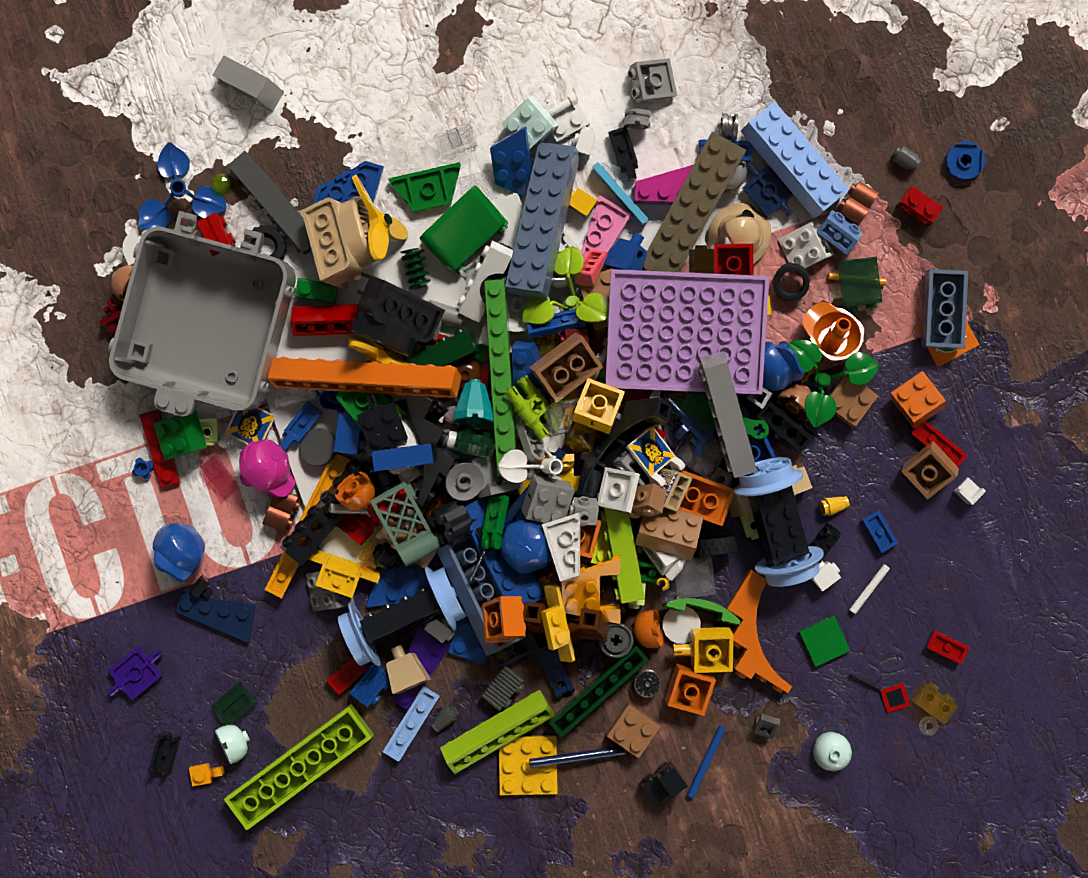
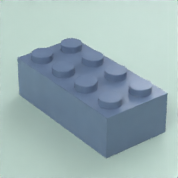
M940 269L925 271L921 348L957 350L965 348L968 271Z

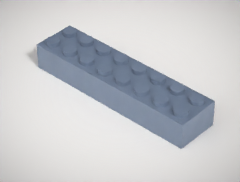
M538 143L505 284L506 289L512 295L548 300L580 159L576 146Z

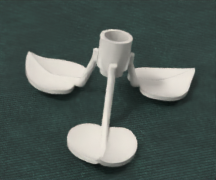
M559 418L561 423L553 429L550 428L547 422L542 423L549 434L541 442L542 446H544V452L550 458L544 459L541 465H526L527 457L525 453L521 450H510L498 464L501 476L507 481L519 483L527 478L526 468H539L545 474H550L549 478L562 480L556 475L562 471L563 464L550 452H556L559 447L562 448L564 445L563 419Z

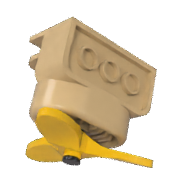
M357 175L352 176V180L360 196H355L343 203L332 198H325L301 210L320 281L344 290L349 289L347 281L360 280L361 273L365 271V268L385 258L389 239L402 241L408 237V231L400 221L391 217L388 213H382L375 207Z

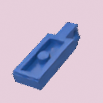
M307 401L284 429L282 436L285 439L279 446L287 451L292 444L296 446L300 443L323 412Z

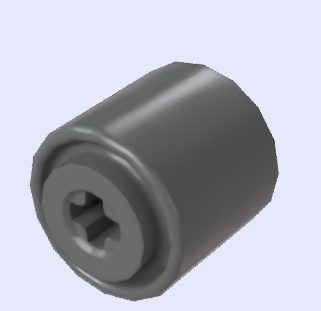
M610 622L607 642L598 641L601 650L607 656L619 658L627 655L631 650L633 635L625 623L620 622V624ZM615 635H618V638L622 640L621 643H617V646L610 641Z

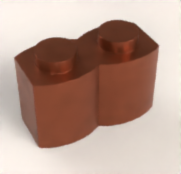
M861 181L851 185L849 191H847L849 194L847 200L843 199L837 207L839 213L845 217V220L857 226L860 225L879 194Z
M291 492L284 498L273 496L262 524L283 533L287 529L290 530L294 522L292 515L294 512H298L301 505L299 501L300 496Z

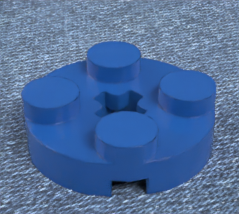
M961 141L952 146L945 158L949 175L959 180L974 178L984 168V152L980 150L977 144L971 141ZM963 156L970 160V163H967L966 166L960 161Z

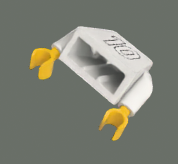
M638 546L636 554H641L644 550L662 576L666 575L665 578L657 580V585L659 586L661 582L665 581L666 585L662 590H668L670 586L669 581H673L681 572L687 559Z

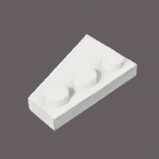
M580 512L542 524L560 581L580 575Z

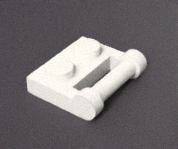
M574 94L568 96L567 100L547 110L552 117L571 105L574 108L572 112L556 120L559 126L551 133L556 143L578 132L582 126L590 125Z

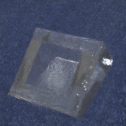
M605 162L602 163V167L617 182L621 168Z

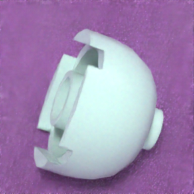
M225 725L215 730L229 764L238 762L246 755L248 750L247 742L250 741L246 731L242 732L235 725Z
M827 732L819 736L812 750L817 764L828 771L842 770L848 765L852 756L848 740L835 732Z

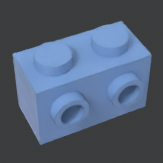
M833 210L826 216L816 231L846 255L857 244L863 233L857 225L849 223L841 213Z

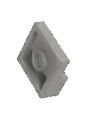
M670 58L640 61L629 66L628 78L632 80L634 86L631 93L633 99H636L637 104L677 96Z

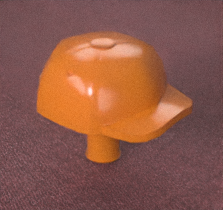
M819 302L802 318L801 324L804 331L810 338V341L820 348L822 358L828 362L845 361L848 356L857 353L862 346L864 327L845 309L836 308L827 302Z

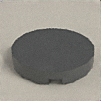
M322 428L310 430L300 444L302 458L313 466L321 467L329 464L337 453L334 452L335 436L330 431Z

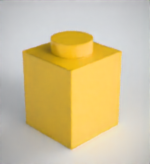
M577 188L576 192L572 190L569 208L587 219L597 200L580 188Z

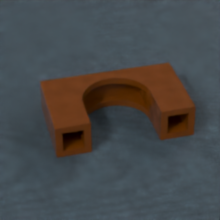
M524 602V623L531 632L545 634L541 611L547 609L544 604ZM581 608L580 617L566 616L570 637L607 642L610 622L601 611Z

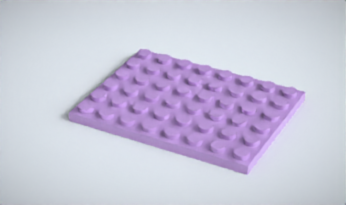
M611 269L605 384L622 389L706 392L703 383L707 381L703 382L698 366L702 364L700 358L723 351L735 392L741 394H762L769 276Z

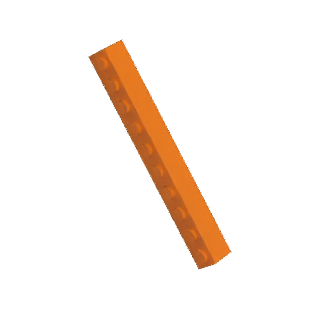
M288 357L273 358L267 379L276 388L457 398L461 375L457 368L451 365L441 367L432 364L422 366L413 363L403 365L394 362L384 364L376 361L365 363L357 360L346 362L339 359L327 361L320 358L308 360L306 358L290 359Z

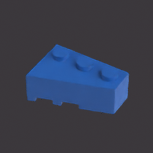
M516 341L512 347L513 386L526 399L527 395L517 384V381L527 375L536 389H541L542 395L548 403H551L550 397L529 369L531 365L541 359L536 343L534 341Z

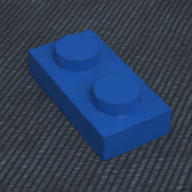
M880 510L861 519L880 553L898 544Z

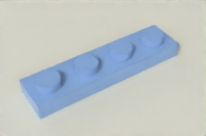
M426 686L422 687L384 748L383 752L398 762L400 761L440 695Z

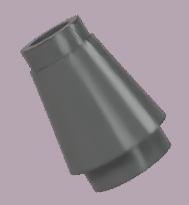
M451 704L443 706L431 724L432 728L440 732L457 720L458 711Z

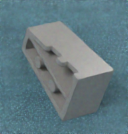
M224 55L213 73V76L218 79L217 83L226 89L229 86L237 95H244L249 101L255 104L259 103L271 111H274L284 94V91L269 78Z

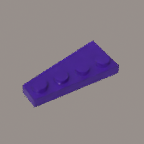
M424 627L416 629L408 653H415L430 676L450 645L445 641L443 643L424 630ZM426 682L400 694H393L391 700L408 710Z

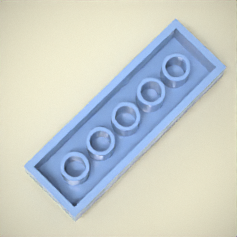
M776 102L768 106L741 130V133L814 219L849 191L848 187Z

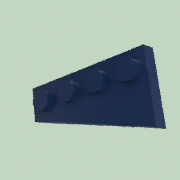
M180 592L176 612L250 643L256 605L212 597L207 599L205 596L196 598L192 594Z

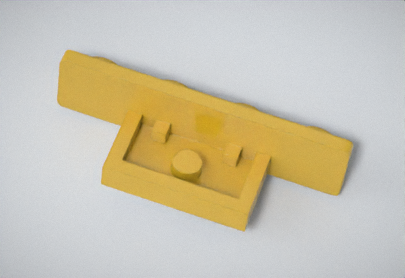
M553 585L544 586L548 609L541 611L548 648L549 650L558 649L560 661L573 662L575 661L574 649L572 647L560 588Z

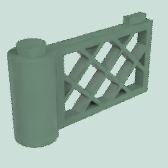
M402 482L370 500V503L391 539L405 567H408L439 549L440 543L437 533L433 534L413 498L415 492L411 484L408 483L406 485L405 482ZM404 489L406 493L404 502L394 499L396 492ZM382 500L389 501L387 511L379 510L376 504ZM393 502L402 504L400 514L390 512ZM406 506L415 509L412 518L403 516ZM389 515L398 517L396 527L387 525ZM402 519L411 521L408 531L399 529ZM415 522L423 524L425 530L419 533L412 532ZM397 533L407 534L406 540L398 544L395 540Z

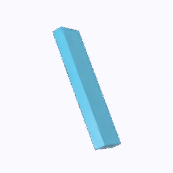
M599 162L594 164L592 171L632 214L641 226L645 225L648 221L646 215Z

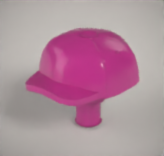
M263 439L248 443L241 450L239 467L241 472L240 481L243 485L248 487L253 485L258 490L267 492L276 498H284L289 495L296 481L290 471L289 457L284 449L272 440Z

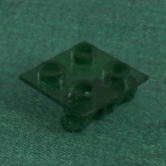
M459 425L454 448L457 451L467 453L468 446L471 444L469 454H471L473 445H477L475 455H477L478 448L481 446L478 456L492 457L495 449V434L490 430L484 429L481 431L474 429L470 425Z

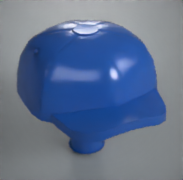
M782 341L779 345L765 342L763 387L768 391L783 390L804 376V371L799 364L797 356L788 347L787 342Z
M523 519L510 523L504 530L500 548L501 556L510 567L520 574L542 569L548 565L549 561L553 560L542 524H545L543 522Z
M179 523L167 524L160 528L154 537L152 547L156 568L179 582L185 581L191 574H194L200 566L205 553V542L196 529L190 525Z

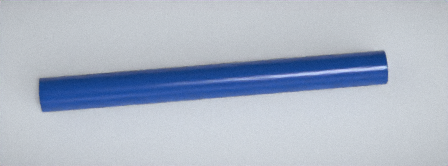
M719 725L687 796L694 798L725 733V727Z

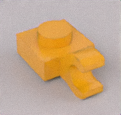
M209 763L189 767L192 787L212 783V777L225 774L224 766L210 768Z

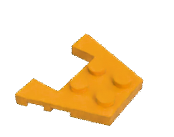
M619 555L613 556L611 560L603 563L599 561L597 565L586 569L582 567L580 568L579 576L561 581L562 601L566 613L580 616L581 608L598 610L604 614L609 622L620 624V605L600 606V576L620 575Z

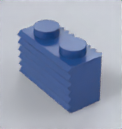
M373 663L350 694L366 707L370 704L374 706L381 697L378 694L382 688L387 690L390 686L388 671L381 665L376 666Z

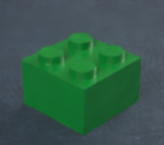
M193 411L188 416L175 415L154 423L164 460L182 457L207 448L197 411Z

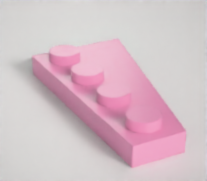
M599 195L598 203L581 249L583 258L589 250L604 251L608 254L631 219L632 214Z

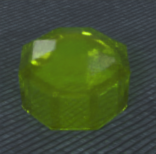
M217 174L212 179V187L218 193H226L231 188V180L225 174Z

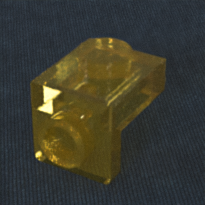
M374 538L371 541L366 540L361 547L363 552L359 557L362 560L361 564L369 570L371 567L375 569L378 566L369 559L376 546L380 543Z

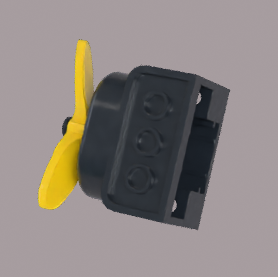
M362 272L361 276L369 280L364 291L359 289L357 291V294L361 295L357 305L358 311L350 330L375 343L372 346L361 340L349 338L348 346L368 356L367 363L379 361L384 364L394 362L407 365L409 363L383 351L384 347L410 357L418 341L426 343L432 340L445 310L383 279Z

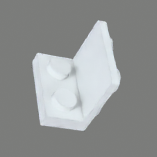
M818 220L810 222L778 239L789 263H797L807 268L834 255L828 240L816 232L820 226Z

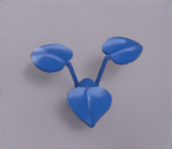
M168 142L160 152L157 166L163 177L170 178L174 176V180L170 184L171 193L164 206L158 199L146 200L139 210L138 226L144 230L158 226L166 227L172 219L171 212L166 208L174 196L180 198L187 194L195 199L192 203V208L195 214L201 218H206L216 212L220 214L227 209V206L221 194L212 187H199L196 191V196L190 193L189 190H186L185 183L178 179L177 175L182 176L187 173L190 167L189 158L184 151Z

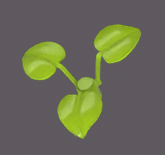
M569 246L559 252L554 268L558 275L567 274L572 295L566 299L565 305L556 301L550 302L549 296L548 300L532 297L527 302L523 311V322L525 324L541 325L551 321L555 315L553 305L562 308L564 311L576 309L578 318L585 322H603L608 320V302L602 294L590 293L584 297L583 302L575 294L570 274L577 275L581 273L584 267V258L578 248Z

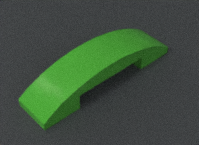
M684 598L662 603L663 608L678 612L685 611V607L690 606L717 613L716 621L733 626L740 625V620L733 613L707 600Z

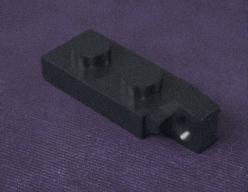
M627 126L609 131L608 135L621 173L626 172L629 182L636 180L637 176L634 169L638 168V160Z

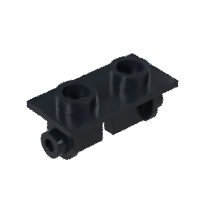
M826 523L813 542L809 544V546L818 547L823 550L824 555L819 561H822L829 552L825 546L828 544L830 547H833L840 538L841 532L829 523Z

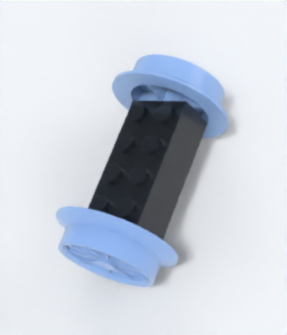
M785 457L755 462L757 472L738 477L740 483L734 488L736 495L748 496L764 558L756 564L755 570L758 574L765 575L767 584L774 587L790 586L805 582L820 572L818 561L823 557L824 552L821 548L808 546L792 485L802 479L803 473L800 470L793 469L791 459Z
M426 566L425 572L431 588L420 589L417 591V595L403 597L399 600L400 603L386 605L381 608L382 611L376 614L374 612L364 616V619L353 602L348 604V612L338 616V623L351 654L360 666L368 662H373L376 666H380L381 662L377 647L445 616L453 631L456 630L457 621L467 617V614L444 567L433 572Z

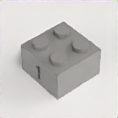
M533 474L521 510L526 519L543 523L566 517L575 491L570 482Z

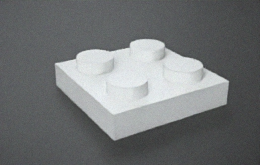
M605 467L597 501L598 506L631 513L640 474Z

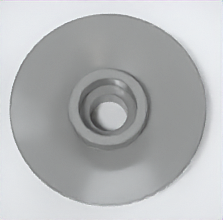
M458 464L447 474L445 481L447 492L457 500H470L481 491L484 484V476L482 471L474 464ZM462 477H466L465 481L460 482Z

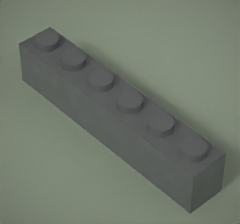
M243 151L228 164V167L231 169L229 171L230 175L236 181L240 179L244 184L241 186L248 195L252 193L256 198L254 200L255 204L261 210L263 208L266 209L268 212L266 216L273 224L276 222L281 227L279 229L280 233L286 239L288 237L291 238L293 248L298 253L302 251L306 255L311 250V245L302 215L246 151Z

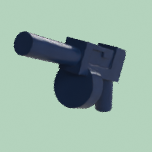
M666 394L662 399L673 405L672 410L681 418L680 421L684 424L677 430L675 436L681 441L691 432L695 436V438L691 439V442L696 446L693 456L700 458L704 446L714 438L713 432L709 428L706 429L690 412L686 413Z

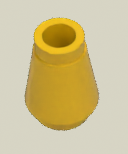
M847 496L824 498L823 501L819 502L822 515H828L829 517L850 506Z

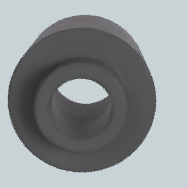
M904 145L901 148L897 147L892 154L894 158L892 162L906 171L914 172L922 159Z

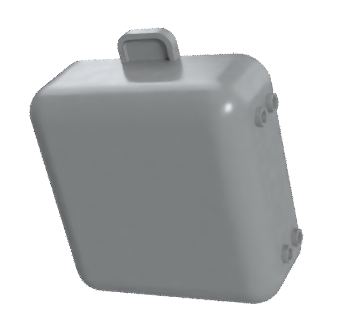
M179 211L174 230L159 226L152 227L144 232L140 242L134 248V265L115 337L111 339L108 348L110 368L114 375L122 380L157 389L154 398L156 408L178 416L190 415L194 410L196 400L236 411L255 409L262 404L266 393L269 392L271 382H269L267 377L272 360L277 355L291 299L294 298L296 288H294L296 283L295 272L287 262L261 254L264 241L263 233L245 229L244 240L241 242L240 248L192 235L197 216ZM185 219L189 220L187 227L183 226ZM252 237L257 238L255 245L250 244ZM210 249L220 253L212 257Z

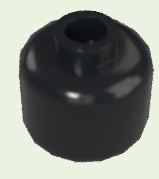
M387 542L378 544L372 554L374 563L388 571L394 567L397 568L402 561L396 549L392 548Z

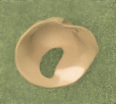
M736 203L718 211L709 226V248L711 249V246L714 244H725L726 237L731 244L753 243L754 264L765 254L771 238L770 222L765 215L749 204ZM744 210L749 211L753 215V217L738 216L742 215Z

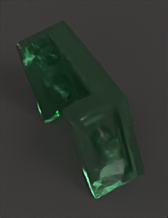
M877 256L835 263L836 271L839 272L842 309L847 308V311L858 310L859 306H866V309L877 308V304L882 303Z

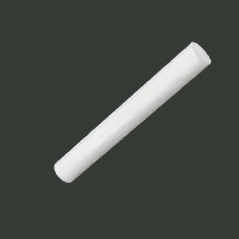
M883 564L849 609L854 614L858 612L890 568Z

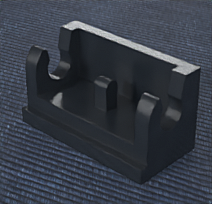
M165 731L158 734L148 772H161L162 775L171 774L181 740L180 735Z

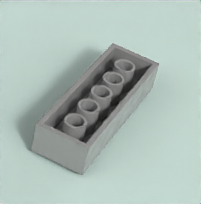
M724 352L701 357L702 364L698 366L703 382L707 381L703 384L707 398L711 400L708 402L728 472H733L734 478L757 472Z

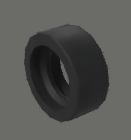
M788 263L782 265L776 271L773 287L780 298L786 301H796L805 296L809 290L810 277L803 266L797 263ZM789 271L799 273L803 279L801 289L794 293L784 291L780 284L782 275Z

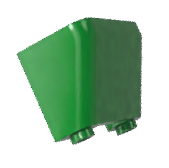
M474 185L437 219L419 239L452 275L455 273L460 274L466 268L464 265L466 260L493 235L497 233L501 235L508 228V221L485 194Z

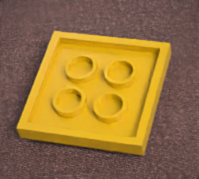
M556 735L519 736L499 748L500 795L557 794V765L530 768L529 765L530 758L557 755Z

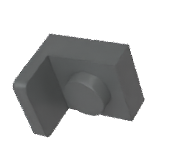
M761 714L760 717L756 718L754 733L772 739L780 725V719Z

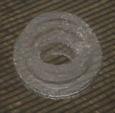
M925 716L919 722V729L925 735H933L938 730V722L931 716ZM927 723H932L931 729H926Z

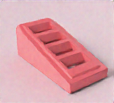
M588 251L584 257V267L581 273L574 275L577 285L593 287L607 258V252Z

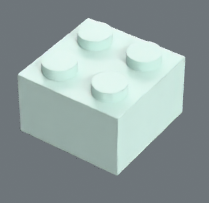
M528 97L501 123L509 134H514L522 127H527L530 152L559 126L535 97Z

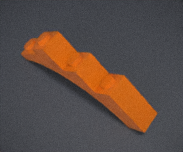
M749 569L725 606L737 618H741L740 625H736L732 631L733 645L739 649L745 647L733 667L737 670L735 673L743 679L746 677L752 679L754 674L757 673L756 678L766 683L768 680L773 684L772 688L782 693L784 690L789 693L792 686L779 677L769 665L758 640L756 626L757 607L767 581L764 577Z

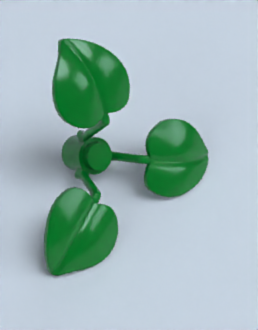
M795 340L788 343V347L796 354L804 372H808L814 367L812 384L821 393L811 392L805 399V413L813 427H818L830 420L836 412L835 400L830 395H824L823 390L824 387L830 384L832 379L848 375L851 384L863 385L869 382L878 370V362L867 354L857 352L851 354L846 359L845 368L847 371L832 376L825 372L818 373L816 363L822 359L820 348L815 343L807 340Z

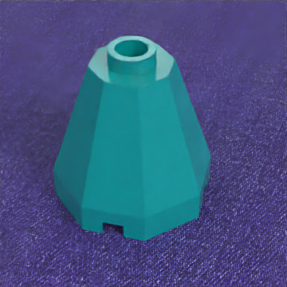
M471 379L464 385L454 412L453 423L463 427H469V424H474V427L477 428L492 426L494 415L486 386L480 380Z

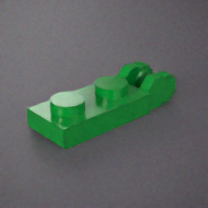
M506 495L489 496L481 543L482 548L485 550H489L491 547L494 550L501 548V535L510 498Z

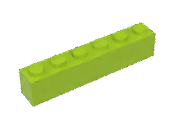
M602 507L603 511H600L602 523L606 525V530L603 531L605 542H609L610 547L607 550L608 560H611L613 556H620V575H611L612 580H616L617 588H614L615 598L621 604L644 600L630 517L624 511Z
M538 690L440 747L447 765L456 774L555 715L541 690Z

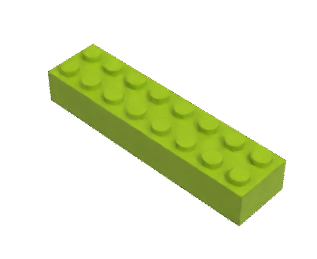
M350 704L228 794L224 800L244 828L248 830L370 740L374 734L354 706Z

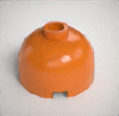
M359 472L360 475L357 476L351 474L338 485L337 490L339 492L338 494L335 493V497L346 509L357 511L365 509L371 504L370 500L375 496V485L365 472Z
M656 609L641 612L635 618L634 626H631L633 638H636L637 642L645 648H658L663 645V628L660 629L658 621H661V618Z

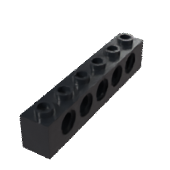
M357 459L347 463L344 472L333 480L332 486L328 491L326 490L321 494L318 503L313 505L308 510L307 516L295 525V530L291 535L283 539L280 548L301 566L345 515L338 513L324 515V510L329 507L330 503L340 504L335 497V493L338 494L337 487L346 477L351 474L357 476L360 475L359 472H365V465ZM318 522V526L315 529H311L312 524ZM305 537L304 543L298 544L300 538Z

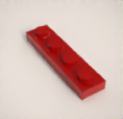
M159 409L139 414L161 488L180 483L181 480L175 460H164L154 423L162 421Z

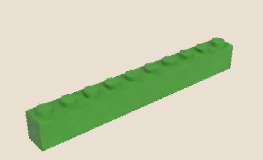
M504 279L485 281L498 476H501L498 464L503 456L510 450H517L514 405L504 394L513 386L507 289Z

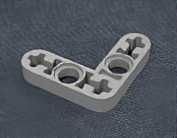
M551 408L555 415L558 418L562 419L558 411L554 408ZM516 412L514 414V421L527 460L535 464L545 456L542 442L530 427L525 426V422ZM540 416L541 423L546 422L545 419L542 416ZM526 432L531 435L532 440L527 436Z

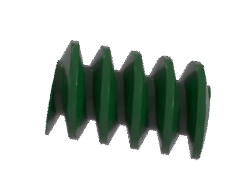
M413 248L400 252L405 254L401 257L402 261H407L403 264V268L409 269L405 272V276H411L406 280L407 283L412 284L408 287V290L427 287L426 284L431 282V279H425L429 272L423 271L428 265L421 263L426 259V257L420 256L424 249Z

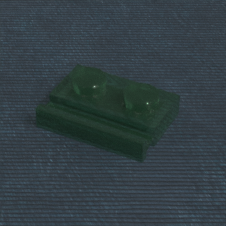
M237 682L210 708L214 710L217 717L226 726L234 725L258 702L243 686L242 682Z

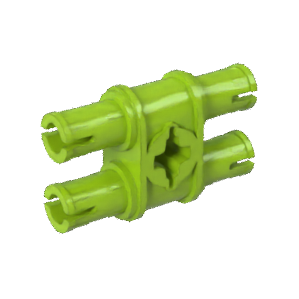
M525 375L517 381V384L527 395L526 399L520 395L515 386L509 388L504 394L514 405V411L523 419L525 426L530 427L537 438L542 440L549 432L539 420L540 416L545 419L551 429L558 426L561 421L551 409L552 404L548 403L542 395L541 389H536L528 376Z

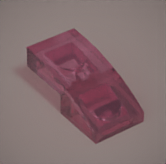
M216 455L200 466L222 498L226 499L240 488Z

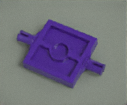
M137 646L108 670L115 681V685L107 690L108 694L111 693L110 696L113 697L121 690L131 700H134L163 676L155 664V661L163 656V653L157 649V651L149 656L140 646Z

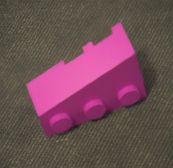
M693 165L636 181L634 185V203L672 205Z

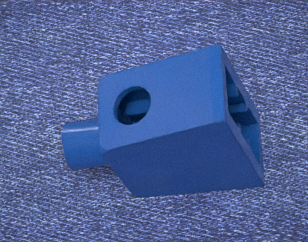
M634 232L630 241L622 238L618 239L608 252L603 265L608 270L612 268L618 270H641L647 257V251L641 246L644 237Z

